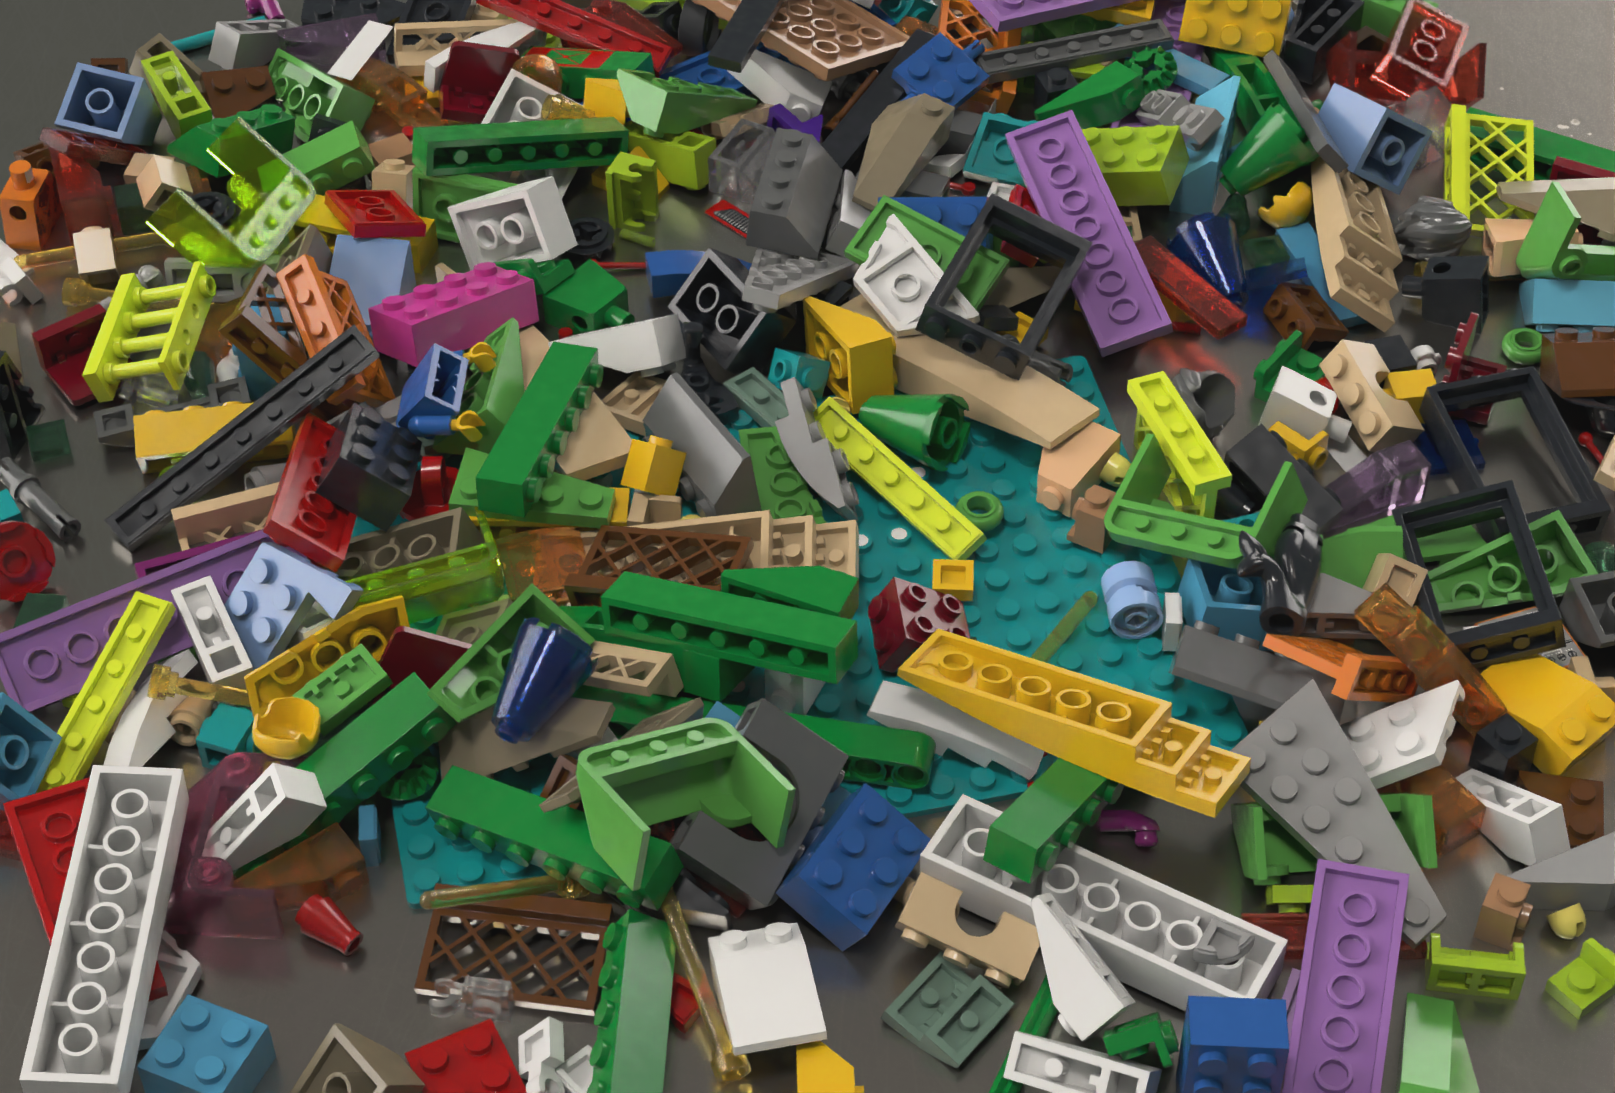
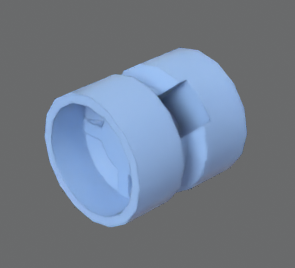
M1124 561L1113 565L1105 571L1101 578V587L1105 603L1107 604V614L1112 631L1119 637L1126 639H1140L1157 631L1163 623L1164 615L1151 568L1143 562Z

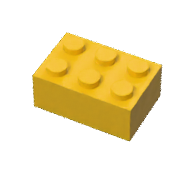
M1186 0L1178 40L1264 57L1273 50L1280 57L1293 0Z

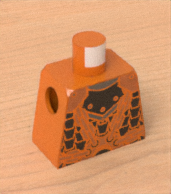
M18 160L10 164L9 172L11 176L0 194V211L6 244L14 249L42 251L64 210V205L50 171L47 169L31 168V164L28 161Z

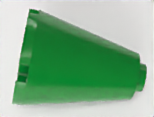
M1275 101L1267 108L1219 169L1223 176L1218 180L1231 196L1238 192L1243 197L1315 161L1320 156L1310 140L1307 141L1306 136L1302 133L1296 122Z
M954 394L874 395L863 403L859 411L861 424L877 439L932 470L945 472L949 470L945 467L949 462L957 463L967 445L970 433V422L964 421V410L969 411V406L963 397Z

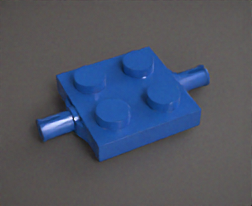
M941 32L938 33L893 70L891 78L903 87L907 94L902 100L926 93L954 106L956 110L988 83L990 76L973 61L985 51L983 43L979 45L980 41L974 40L967 48L961 50Z

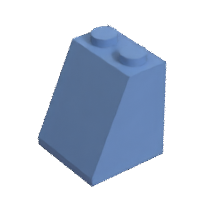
M77 62L54 124L59 128L117 142L152 146L162 114L144 78Z
M1337 83L1333 84L1318 113L1348 163V171L1400 195L1433 132Z
M337 235L329 274L348 282L374 344L368 308L381 304L382 300L386 297L394 295L403 296L411 293L413 288L416 287L410 241L387 238H354L352 235Z

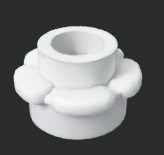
M1429 345L1417 346L1410 350L1418 364L1417 370L1431 368L1433 375L1436 374L1438 371L1437 365L1442 362V357L1439 353H1435Z

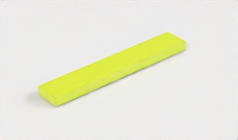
M829 396L813 412L815 421L818 420L826 438L829 439L836 449L842 448L845 452L850 469L950 560H966L987 540L981 530L833 398Z
M138 591L134 593L57 732L62 739L36 793L84 779L176 611L172 602Z

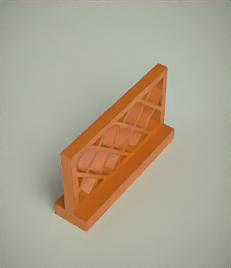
M941 0L937 34L941 32L961 50H964L963 46L972 44L974 40L985 38L994 47L989 49L985 47L984 52L1018 46L1021 41L1022 27L997 33L993 27H989L982 20L984 17L970 1ZM949 8L961 11L964 16L957 18ZM972 23L979 31L971 33L965 25ZM955 29L962 37L955 40L947 31ZM1017 79L986 84L985 86L990 92L979 90L969 100L992 106L996 99V113L1007 114L1016 95Z
M306 254L276 273L310 358L353 325L358 328L374 347L346 280L320 271L314 257ZM378 358L329 396L327 402L338 405L344 400L350 399L359 403L366 402L367 405L377 408L396 397Z
M1266 634L1262 646L1337 679L1331 693L1345 700L1400 702L1414 697L1427 665L1413 658L1369 655L1333 639Z

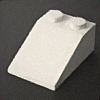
M553 176L521 183L447 207L470 271L474 270L475 265L484 262L494 263L497 261L528 258L534 259L535 263L552 260L578 245Z
M678 314L576 334L554 341L598 348V364L625 373L640 371L642 377L675 369V362L686 358ZM553 341L548 342L549 348L552 345Z
M776 922L767 925L765 928L744 932L741 930H729L720 936L708 938L713 986L734 1056L827 1039L826 1026L806 945L797 922L790 924Z

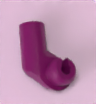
M245 0L246 9L250 14L260 11L261 14H266L268 20L285 19L277 0Z
M1102 810L1099 816L1100 832H1135V844L1138 847H1155L1158 844L1157 832L1160 831V828L1154 819L1133 810Z

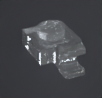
M465 976L464 983L454 982L448 978L435 979L436 994L449 997L444 1000L430 999L429 1008L431 1015L445 1018L464 1009L466 1017L475 1018L481 1022L491 1018L493 1022L511 1023L514 1011L511 981Z

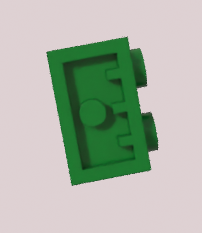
M532 258L494 262L500 268L515 270L520 275L534 279L536 295L547 293L576 272L569 259H552L537 263Z
M1295 330L1287 340L1282 339L1278 343L1274 353L1267 360L1263 359L1259 362L1253 375V379L1256 380L1255 398L1267 403L1282 366L1313 381H1317L1325 376L1319 366L1324 359L1301 348L1303 332Z
M1159 1011L1106 1028L1103 1035L1108 1055L1112 1056L1120 1053L1122 1060L1147 1053L1149 1051V1043L1155 1042L1164 1068L1173 1066V1053L1179 1051V1042L1170 1019L1162 1022Z

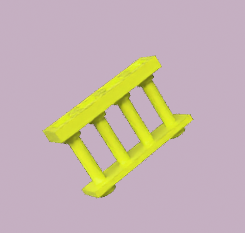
M201 261L194 262L186 283L146 289L141 285L135 273L120 276L82 377L99 403L113 401L117 387L122 379L164 373L173 390L181 389L186 373L189 371L190 362L213 297L216 295L215 280L207 273ZM180 299L178 307L146 312L152 303ZM171 324L167 333L137 337L138 332L142 328ZM162 349L159 358L127 363L131 354Z

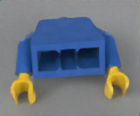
M478 342L468 353H465L464 350L450 351L434 343L403 387L396 426L407 428L417 437L433 439L436 435H454L456 431H461L471 442L482 439L483 435L476 427L485 426L486 423L478 414L472 410H467L457 419L455 417L460 411L468 364L474 363L480 372H488L496 366L493 359L497 355L490 345L485 342Z

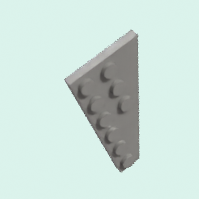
M757 248L744 285L742 301L753 303L754 309L758 311L775 313L780 308L789 307L797 301H803V298L817 295L818 292L824 289H831V286L836 285L840 280L845 281L854 277L859 269V264L846 257L823 251L819 252L818 259L816 260Z
M1314 679L1310 680L1230 750L1231 752L1251 758L1250 773L1240 786L1316 859L1410 874L1401 939L1414 950L1430 936V933H1433L1445 922L1447 914Z

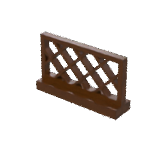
M264 263L257 269L233 314L223 321L218 332L279 384L309 360L307 356L309 355L306 347H303L299 330L276 273ZM263 281L273 288L276 298H268L266 296ZM249 306H258L261 316ZM270 307H279L283 322L274 321ZM278 331H287L290 342ZM326 399L311 412L316 417L327 422L349 410L354 403L357 405L360 403L346 399L340 404L334 405L328 403Z
M601 525L578 574L569 573L563 586L571 606L602 607L601 596L624 571L639 573L646 570L651 577L665 580L684 573L687 580L681 582L683 584L721 591V586L704 584L721 576L722 572L726 569H744L754 543L752 537ZM609 540L626 542V544L608 553L604 550ZM652 543L663 545V547L646 556L640 551V549ZM690 546L700 547L701 550L684 559H681L678 555V552ZM728 549L737 550L736 555L722 562H719L716 558V555ZM632 553L635 554L638 560L620 569L614 564ZM670 556L676 562L658 572H655L652 565ZM709 559L713 567L694 576L690 569ZM607 566L612 571V573L606 576L592 575Z
M435 884L432 896L434 908L414 987L416 994L595 1016L601 988L598 985V979L606 958L603 938L608 926L613 922L616 923L612 904ZM443 921L461 923L468 932L448 946L439 936ZM493 928L506 929L512 938L492 952L480 938ZM537 933L549 934L556 944L535 957L524 942ZM582 938L599 940L596 952L581 963L568 948ZM475 941L485 956L464 970L453 954ZM438 945L441 951L435 954L436 947ZM519 947L529 962L508 975L498 959ZM563 952L574 967L553 981L542 965ZM446 959L450 961L459 973L445 983L429 981L431 969ZM492 964L502 977V980L489 989L478 988L471 977ZM593 967L592 975L590 976L587 970ZM534 970H537L547 985L534 994L522 993L515 983ZM581 975L589 986L586 1001L568 999L560 988Z

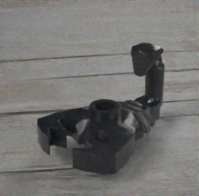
M702 321L683 322L686 359L684 360L680 376L723 425L734 422L739 418L738 403L723 384L713 379L701 359Z

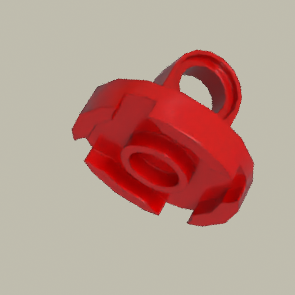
M423 456L421 469L416 471L411 497L399 513L403 519L405 517L412 521L448 511V503L459 469L446 466L444 456Z
M13 520L1 522L0 599L11 602L31 599L44 590L49 583L47 580L56 562L53 545L44 532L26 522Z

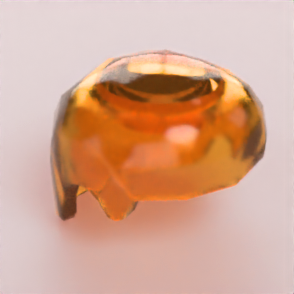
M531 54L520 57L513 64L511 69L561 94L562 70L551 57L542 54Z

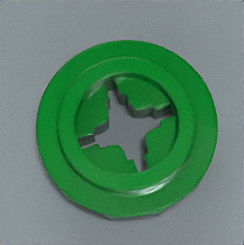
M1146 45L1143 51L1138 53L1133 51L1132 57L1124 61V66L1140 74L1145 95L1158 89L1166 90L1177 76V63L1172 53L1164 51L1161 46L1151 49ZM1154 62L1156 71L1150 70L1145 75L1143 67L1148 68Z
M427 748L413 759L410 768L406 769L404 774H401L400 779H398L396 773L378 788L377 793L392 800H410L425 794L432 788L438 778L437 758L433 757L429 748Z

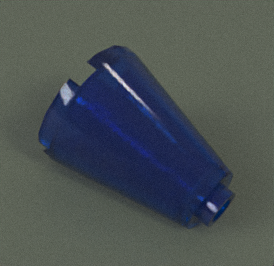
M1206 212L1181 223L1175 229L1177 235L1171 241L1168 237L1166 251L1174 263L1182 261L1208 285L1206 302L1215 313L1232 316L1242 311L1249 299L1237 228L1229 214L1223 213L1224 217H1216L1214 212Z
M533 617L525 619L518 629L491 717V722L496 727L494 730L496 735L511 744H517L519 741H530L589 679L599 664L598 658L591 660L589 657L593 651L589 644L575 633L552 622L547 629L537 626L540 619Z

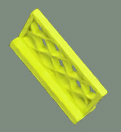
M1452 104L1444 124L1443 199L1453 202L1455 209L1466 215L1469 220L1470 215L1477 210L1482 212L1487 218L1507 219L1512 214H1515L1519 219L1534 220L1535 213L1503 201L1501 202L1509 209L1500 215L1487 205L1495 197L1499 199L1496 191L1497 184L1487 176L1495 168L1508 179L1505 182L1534 181L1533 120L1466 113V105ZM1470 126L1483 127L1490 135L1480 141L1470 132ZM1508 130L1524 132V140L1516 145L1504 133ZM1494 140H1497L1508 150L1500 157L1487 147ZM1477 152L1490 162L1481 170L1470 160V157ZM1512 156H1515L1524 165V169L1517 174L1504 163ZM1477 181L1481 182L1490 191L1481 199L1470 189V186ZM1472 224L1470 236L1483 237L1484 225Z
M1164 371L1128 380L1127 393L1137 407L1134 446L1139 450L1146 434H1154L1172 471L1163 488V492L1175 511L1214 519L1218 490L1231 487V472Z

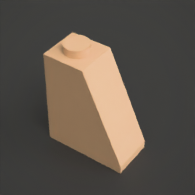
M1485 218L1481 253L1482 256H1489V271L1493 277L1521 274L1516 266V257L1534 220ZM1576 229L1569 244H1583V234L1579 233L1578 229Z
M1091 421L1052 449L1043 447L1038 470L1036 502L1043 504L1048 509L1058 510L1063 515L1071 517L1078 498H1084L1087 489L1091 488L1094 484L1099 485L1102 482L1099 476L1105 464L1115 452L1120 453L1121 434Z

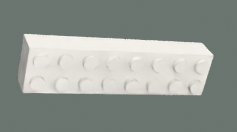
M110 765L92 766L19 1079L23 1093H130L189 804L183 769Z
M962 794L920 854L919 874L923 872L963 891L958 901L960 907L994 923L997 922L999 916L1005 911L1036 926L1030 901L1037 895L1051 893L1119 981L1183 1011H1186L1188 996L1267 999L1282 972L1288 943L1287 939L1074 844L1070 849L1065 847L1058 855L1051 870L1048 872L1043 870L1031 884L984 861L989 827L1003 812ZM1212 917L1255 935L1254 945L1251 950L1234 962L1209 965L1193 961L1194 950Z

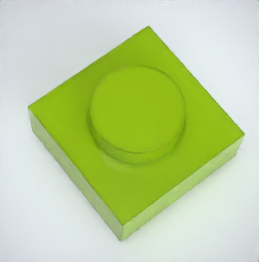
M1314 885L1265 887L1266 905H1278L1279 913H1306V904H1311Z

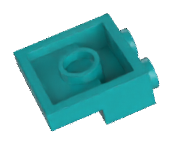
M984 112L963 168L964 178L990 184L992 182L1014 186L1018 184L1026 188L1007 145L1005 134L1039 121L1031 120L1027 122L1014 119L1004 113L992 114Z

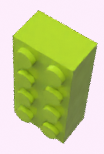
M1180 125L1123 126L1120 128L1091 127L1081 129L1117 206L1171 205L1189 162V155Z

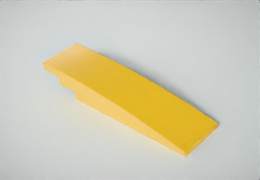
M937 629L898 668V677L1004 733L1100 776L1213 818L1218 815L1250 773L1251 758L1210 745L1212 730L1171 718V702L941 629Z

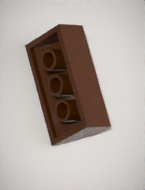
M1594 327L1592 332L1578 333V330L1573 328L1555 329V334H1542L1541 380L1561 398L1615 396V328Z

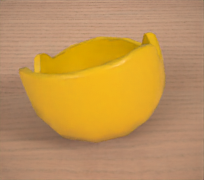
M1297 182L1287 193V196H1273L1274 205L1269 209L1260 207L1258 209V216L1275 230L1303 223L1313 206L1311 188L1305 182Z
M296 697L275 698L271 700L267 711L262 717L259 713L255 715L252 726L254 744L259 750L275 759L291 760L299 758L311 751L319 740L321 721L319 708L309 700Z

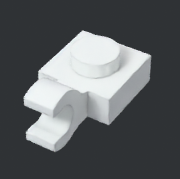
M549 1016L518 1037L519 1075L521 1078L528 1080L526 1093H565V1087L555 1072V1068L564 1063L563 1022Z

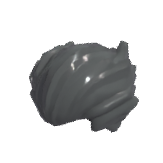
M1420 196L1417 203L1399 215L1398 219L1401 223L1394 228L1397 243L1405 245L1401 252L1403 256L1428 263L1432 257L1459 255L1462 246L1470 237L1472 223L1466 215L1455 209L1453 202L1436 197Z
M1181 368L1180 373L1175 375L1170 381L1208 439L1219 436L1235 414L1234 384L1223 373L1214 370L1196 372L1188 368Z

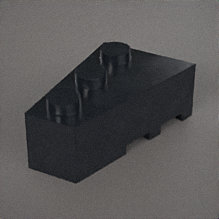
M1298 1L1297 11L1293 17L1286 39L1283 60L1293 71L1298 81L1312 85L1343 52L1344 40L1361 28L1364 1Z
M1 350L0 459L11 457L14 460L46 409L42 404L34 402L32 399L34 395L31 387L22 385L20 382L22 374L6 351Z
M1261 423L1226 452L1223 462L1232 474V481L1246 492V495L1253 502L1259 503L1263 507L1284 462H1292L1308 499L1302 514L1318 524L1320 527L1319 535H1323L1340 519L1343 511L1340 498L1329 487L1323 488L1313 478L1314 473L1304 460L1300 458L1296 460L1288 452L1285 441L1274 430L1269 432Z

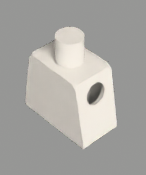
M1282 366L1258 426L1262 423L1268 430L1272 425L1280 421L1308 440L1323 430L1329 434V438L1344 443L1352 421L1332 414L1337 398L1334 391Z

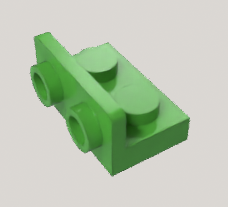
M361 643L352 651L344 654L319 676L307 682L303 688L292 696L309 700L319 708L321 718L320 732L325 736L392 685L393 682Z

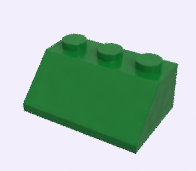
M265 104L259 109L240 111L234 116L214 118L211 122L195 126L167 146V152L217 178L262 165L292 150L296 118L283 112L282 108L277 105Z

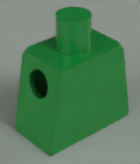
M591 259L578 267L575 273L542 295L545 322L559 329L569 327L573 330L574 335L635 322L634 315L629 313L626 287Z

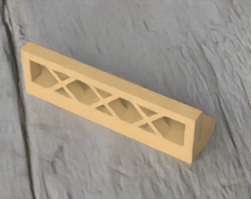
M515 19L395 23L394 60L398 77L424 76L425 61L449 48L453 42L464 41L475 32H486L520 21ZM442 33H451L455 36L449 43L440 44L435 40ZM417 34L422 38L415 45H402L403 35Z
M280 482L171 509L181 551L190 549L189 545L204 541L213 543L231 538L235 533L243 531L251 533L264 529Z
M594 641L568 670L550 678L648 697L653 693L676 697L684 687L673 654Z

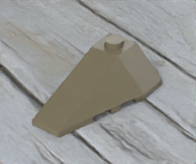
M1615 177L1498 182L1496 191L1500 201L1536 214L1551 182H1559L1582 218L1579 225L1586 224L1592 226L1599 231L1598 237L1615 242Z

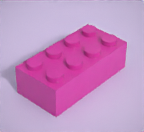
M492 262L479 263L474 266V270L466 273L446 275L444 281L433 285L423 284L413 288V292L403 296L394 295L386 297L382 300L381 304L368 308L375 349L378 352L415 367L419 365L434 343L450 351L465 350L473 347L478 342H484L490 333L512 317L518 321L519 329L539 321L534 279L520 275L515 270L500 268Z

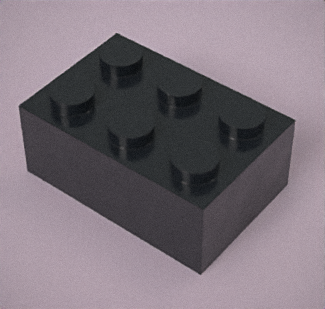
M709 247L670 302L668 308L674 314H678V318L682 323L702 321L703 335L700 343L726 371L739 375L754 367L761 372L774 354L775 347L778 348L797 321L784 307L778 309L775 313H767L754 309L753 303L742 301L744 285L749 275V270L737 258Z
M354 403L330 438L315 493L387 532L411 497L422 441L411 433L409 429L396 427L385 421L374 409L363 408Z

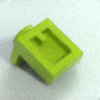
M1589 938L1583 943L1579 957L1550 977L1544 990L1574 1017L1580 1020L1615 994V954L1610 949L1604 948L1594 938Z

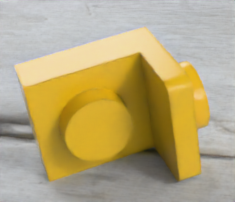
M1280 421L1268 429L1269 432L1271 430L1277 432L1285 441L1288 452L1296 460L1298 458L1304 460L1312 470H1318L1327 460L1329 454L1327 450L1329 434L1325 431H1320L1308 440Z

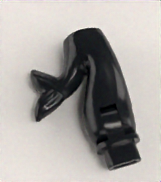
M1300 513L1293 514L1290 517V522L1283 527L1275 545L1274 559L1267 555L1265 548L1253 536L1243 530L1239 534V548L1244 558L1237 566V574L1243 578H1259L1262 587L1259 622L1262 629L1268 634L1300 635L1305 628L1307 616L1318 586L1321 572L1323 539L1319 535V525Z

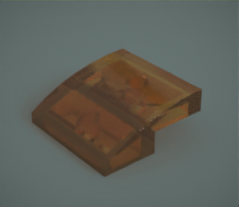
M542 528L495 539L508 595L513 602L532 583L548 598L554 597L558 606L569 603L563 584L569 573L578 574L587 555L579 528Z

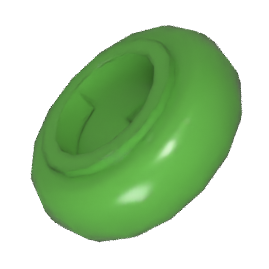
M1516 328L1510 330L1504 336L1501 346L1504 355L1509 360L1521 365H1534L1541 361L1542 334L1530 328Z
M974 491L965 494L958 500L955 506L960 513L982 532L993 530L999 526L1004 517V507L1000 500L993 494L984 491ZM984 510L987 511V513L976 514L971 511Z

